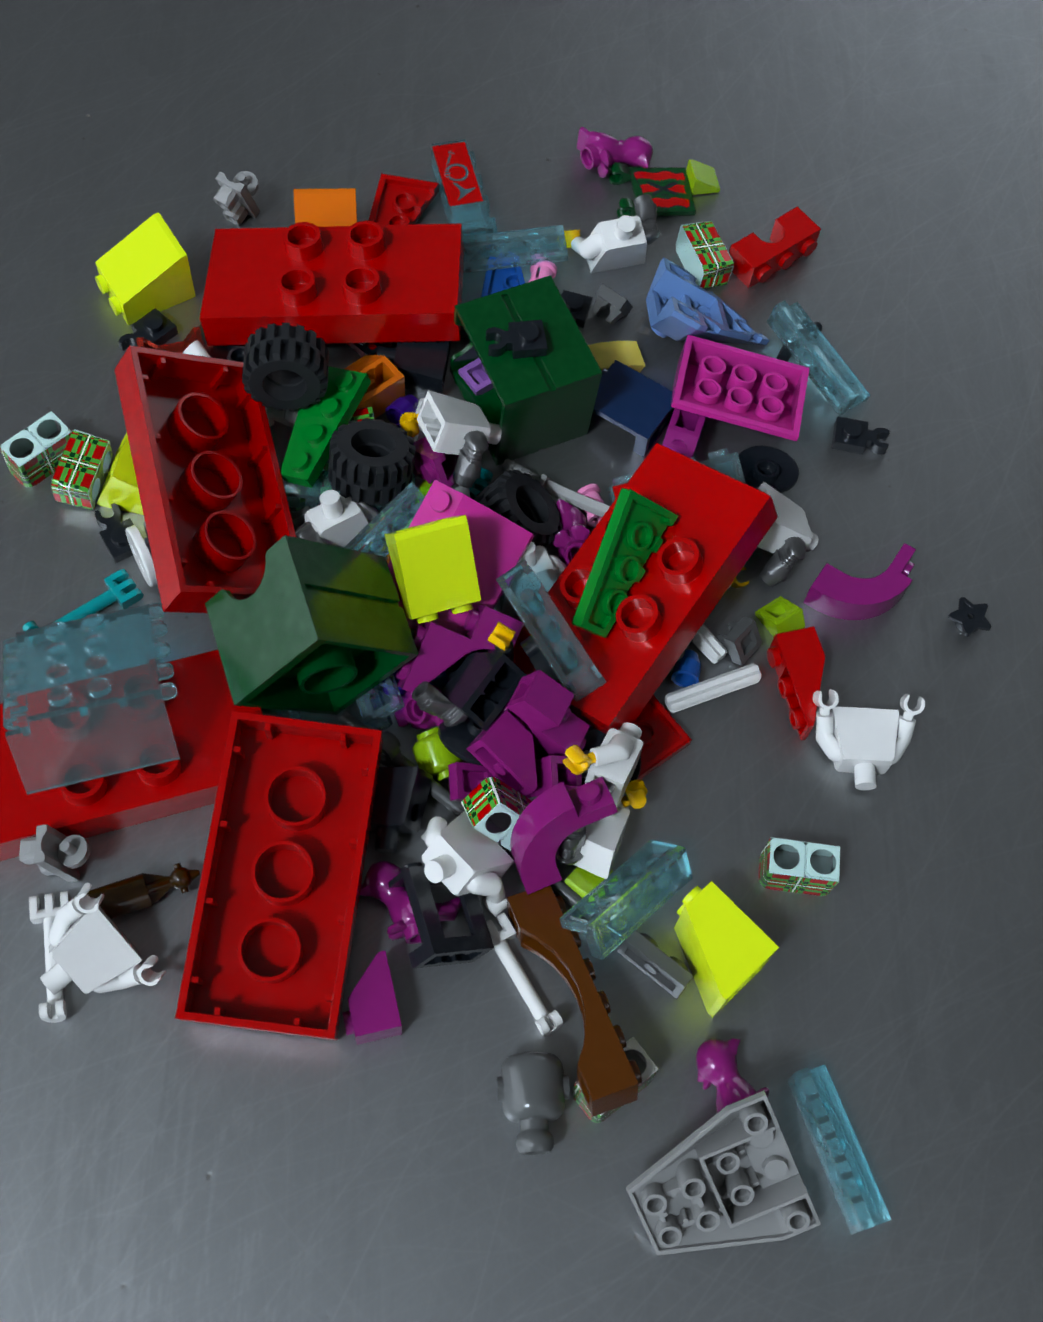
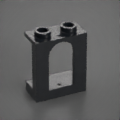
M414 862L403 866L400 869L401 873L390 880L388 886L389 888H406L422 945L408 954L412 969L471 963L494 948L477 894L469 893L459 896L471 935L445 938L430 889V885H442L443 883H432L425 876V866L421 862Z

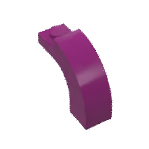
M904 543L888 569L872 578L852 577L826 563L811 585L803 603L822 614L843 620H865L882 615L901 600L913 581L908 575L915 565L910 562V559L916 549Z
M550 755L537 759L535 764L538 787L534 792L525 797L533 801L544 791L561 782H564L567 791L582 785V774L575 775L565 766L562 760L568 758L567 756ZM464 762L449 764L450 801L461 802L484 779L494 776L481 765Z
M603 777L567 791L564 782L554 785L536 797L519 816L512 831L510 848L527 894L562 880L555 857L560 844L566 837L586 825L618 812Z

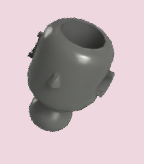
M524 1052L511 1055L501 1066V1077H497V1101H502V1110L506 1118L511 1122L520 1124V1133L516 1138V1146L520 1154H549L554 1147V1138L549 1131V1122L555 1121L563 1115L565 1099H569L570 1096L569 1076L564 1075L563 1065L554 1054Z

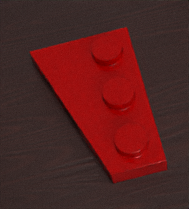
M381 173L368 221L376 222L379 225L415 224L438 194L439 183Z

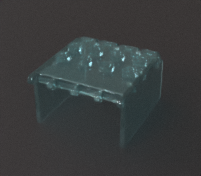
M152 603L105 614H90L82 619L68 622H53L45 627L17 632L16 637L3 641V726L5 729L11 730L5 732V737L27 795L180 759L164 702L177 696V687L171 682L161 684V680L170 679L174 675L173 665L168 662L164 663L163 660L164 657L169 656L171 653L170 644L166 641L158 642L157 637L167 634V624L161 620L152 621L164 616L165 612H163L161 603Z

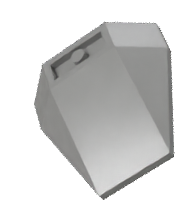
M765 1091L724 1107L626 1186L628 1195L657 1256L782 1241L821 1225Z

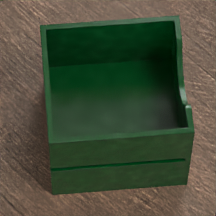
M551 275L455 305L454 322L457 326L463 325L471 342L463 350L451 357L450 373L464 401L478 405L488 422L498 424L502 430L500 441L497 444L488 443V450L496 466L503 464L506 459L515 460L538 452L539 449H546L588 434L602 371ZM542 320L548 347L546 356L513 359L512 351H505L503 355L498 357L488 356L489 344L499 343L494 340H485L488 328L497 327L508 331L509 322ZM479 358L494 388L482 395L476 396L458 374V369Z
M284 535L267 550L264 576L253 595L247 599L238 600L229 590L222 589L205 603L233 703L237 706L337 715L418 655L403 608L398 605L400 599L386 558L380 555Z

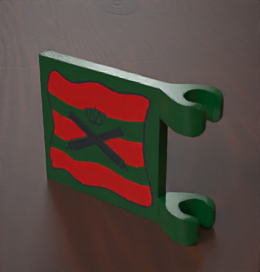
M622 163L612 164V173L609 174L610 183L612 185H620L631 180L634 198L644 194L651 195L653 202L657 205V216H695L696 209L685 167L642 168L628 167ZM629 198L620 199V209H617L616 212L618 219L623 215L636 216L634 200Z

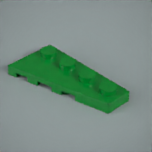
M329 366L328 388L325 396L321 397L320 402L316 405L310 404V408H299L280 471L285 482L313 488L329 459L332 434L334 431H338V427L341 425H348L372 382L367 373Z
M621 488L572 625L606 638L616 621L618 606L628 597L627 592L632 584L635 582L639 583L646 571L643 568L651 552L657 553L664 541L661 538L667 526H673L678 515L633 490Z

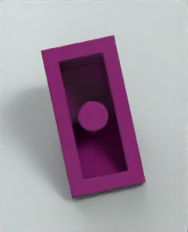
M505 710L496 717L487 731L482 730L466 749L494 777L526 796L534 792L538 787L533 735L526 729L524 722L519 717Z
M385 950L376 954L347 998L350 1010L342 1012L346 1034H355L357 1045L402 1035V1024Z

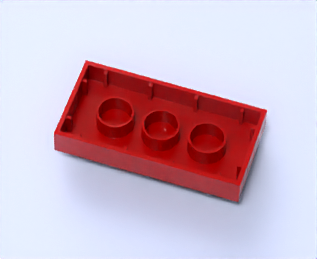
M360 221L351 226L317 227L309 222H299L289 227L215 229L200 312V322L207 345H246L249 336L256 334L257 329L261 327L267 329L268 325L273 323L277 326L282 325V323H290V326H297V324L304 326V330L314 331L317 333L316 338H322L325 343L460 341L461 326H457L454 322L455 305L462 304L464 270L462 223L379 225L373 221Z
M129 346L114 371L163 612L208 613L205 603L222 589L229 590L238 600L247 599L255 593L261 584L265 572V555L267 550L284 535L296 537L265 406L262 405L261 401H254L251 398V394L245 391L244 384L242 383L243 362Z
M658 443L654 445L624 489L635 491L678 515V518L673 526L666 527L661 536L664 541L657 553L651 552L643 568L646 571L639 583L635 582L632 584L627 592L628 597L618 606L616 621L606 638L574 626L572 621L618 496L524 624L513 648L514 663L526 675L535 672L536 669L529 660L530 658L520 645L523 640L532 635L535 641L540 644L570 692L574 694L569 705L571 712L607 734L610 728L620 730L623 723L633 724L778 518L771 495Z
M218 649L1 703L0 861L19 857L21 839L36 837L37 826L49 825L67 837L80 835L86 839L215 804L231 712L240 711L262 714L261 708L234 705Z
M240 711L231 712L175 1019L193 1023L337 1041L383 747L382 730Z

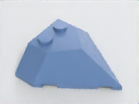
M662 258L646 297L650 327L657 335L663 338L668 336L676 341H685L687 335H692L721 343L768 344L770 340L762 333H756L741 315L715 293L706 291L696 285L695 281L697 278L690 272L668 259Z

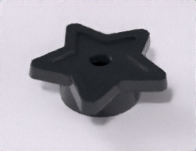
M961 597L958 610L948 615V618L954 621L956 627L966 637L978 629L986 631L991 629V624L985 617L988 608L986 603L973 604L965 597Z

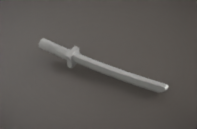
M506 459L503 462V471L520 470L522 473H527L534 480H538L551 496L562 499L587 512L603 517L610 507L555 483L553 479L543 473L539 476V474L531 472V470L524 468L518 463L516 464V462L510 459Z

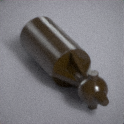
M181 863L173 865L174 870L170 876L141 873L89 890L87 895L91 898H98L101 894H104L100 907L110 919H114L153 906L172 887L181 890L182 894L189 892L188 887L194 879L200 876L199 870H189L182 867Z

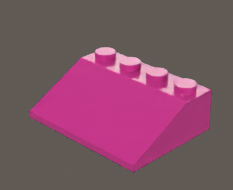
M687 335L677 365L671 407L797 441L810 368Z
M434 480L408 528L452 516L466 515L481 601L472 603L474 610L477 609L478 604L494 609L531 543L534 534L465 494ZM390 560L388 563V567L400 599L398 605L399 607L403 608V611L405 613L394 569L392 566V562ZM451 609L438 612L439 619L430 622L465 636L467 630L464 629V623L470 610L458 614H452ZM406 618L409 628L414 631L418 625H424V623L418 624L417 619L411 620ZM470 652L465 654L463 657L466 658L470 654Z

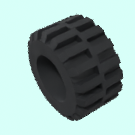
M273 323L269 324L267 329L263 327L257 329L256 334H251L248 338V343L245 345L242 383L244 384L245 391L251 394V398L254 401H261L263 406L267 408L274 407L275 410L283 411V409L297 411L298 408H310V404L316 405L320 402V398L325 396L328 388L329 350L328 347H325V341L322 338H316L317 333L314 331H306L304 326L298 324L297 326H290V323H282V325L277 326Z
M366 418L362 419V421H349V425H341L338 427V431H334L330 440L328 478L332 482V487L335 491H340V495L344 498L350 496L353 502H366V505H374V503L382 505L387 504L388 500L396 501L400 499V495H405L412 484L416 452L413 438L407 436L408 432L403 428H397L396 424L386 423L380 419L370 420Z
M520 470L504 472L474 498L480 504L533 533L532 542H534L535 546L541 545L546 548L554 542L555 534L562 530L561 515L556 508L555 501L550 496L551 494L538 480H534L531 475L522 473Z

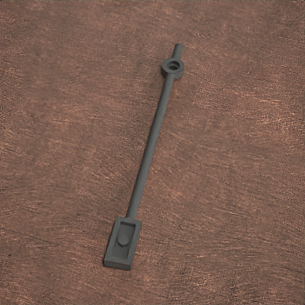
M345 711L338 719L341 725L368 728L348 711ZM382 731L383 747L380 763L388 767L391 765L394 767L416 766L401 754L399 748L401 744L398 738L389 731ZM432 778L429 794L458 817L465 811L460 801H450V792ZM501 846L507 852V854L513 859L511 851ZM562 880L550 885L554 894H560L564 902L619 944L620 947L617 951L619 954L676 999L681 995L693 977L681 960L673 956L669 957L661 951L655 940L649 935L639 933L634 928L629 932L625 931L594 905H590Z

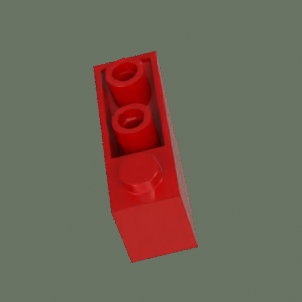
M814 626L775 634L770 647L767 649L769 665L771 668L776 669L779 678V693L783 699L786 698L790 708V724L794 730L797 729L801 741L807 739L814 727L817 706L814 704L812 697L815 691H820L825 662V654Z

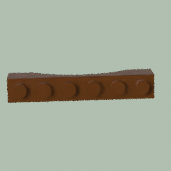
M547 886L531 894H527L524 891L507 897L508 917L516 931L521 947L536 954L552 966L568 984L578 1002L584 1022L585 1035L583 1048L577 1064V1082L592 1117L637 1101L638 1087L642 1083L640 1070L634 1059L628 1061L623 1049L626 1048L624 1034L618 1024L613 1026L608 1016L611 1013L608 998L603 990L598 992L593 980H596L593 965L588 957L583 959L579 951L581 940L574 925L569 927L565 919L567 909L560 894L555 896L551 886Z

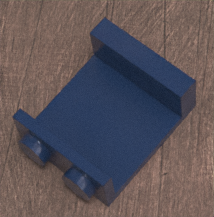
M615 360L608 370L606 368L602 370L593 412L636 436L633 452L644 457L670 423L674 408L671 407L673 391Z

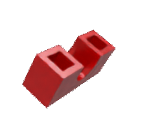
M798 206L775 219L769 239L772 243L761 240L752 232L730 246L729 254L734 262L732 273L748 289L759 282L767 281L772 274L780 269H787L800 257L809 256L817 247V239L821 228Z

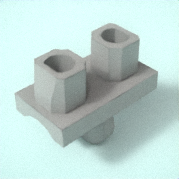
M220 171L215 178L220 189L213 199L216 204L225 209L223 211L224 217L238 226L241 225L247 215L256 219L260 213L258 206L252 198L259 189V181L256 175L250 171H242L231 182L225 173Z
M41 825L36 828V837L21 839L19 860L26 865L37 864L40 872L47 876L57 875L68 882L80 881V873L77 868L86 863L90 857L91 846L88 840L80 835L67 837L49 825Z

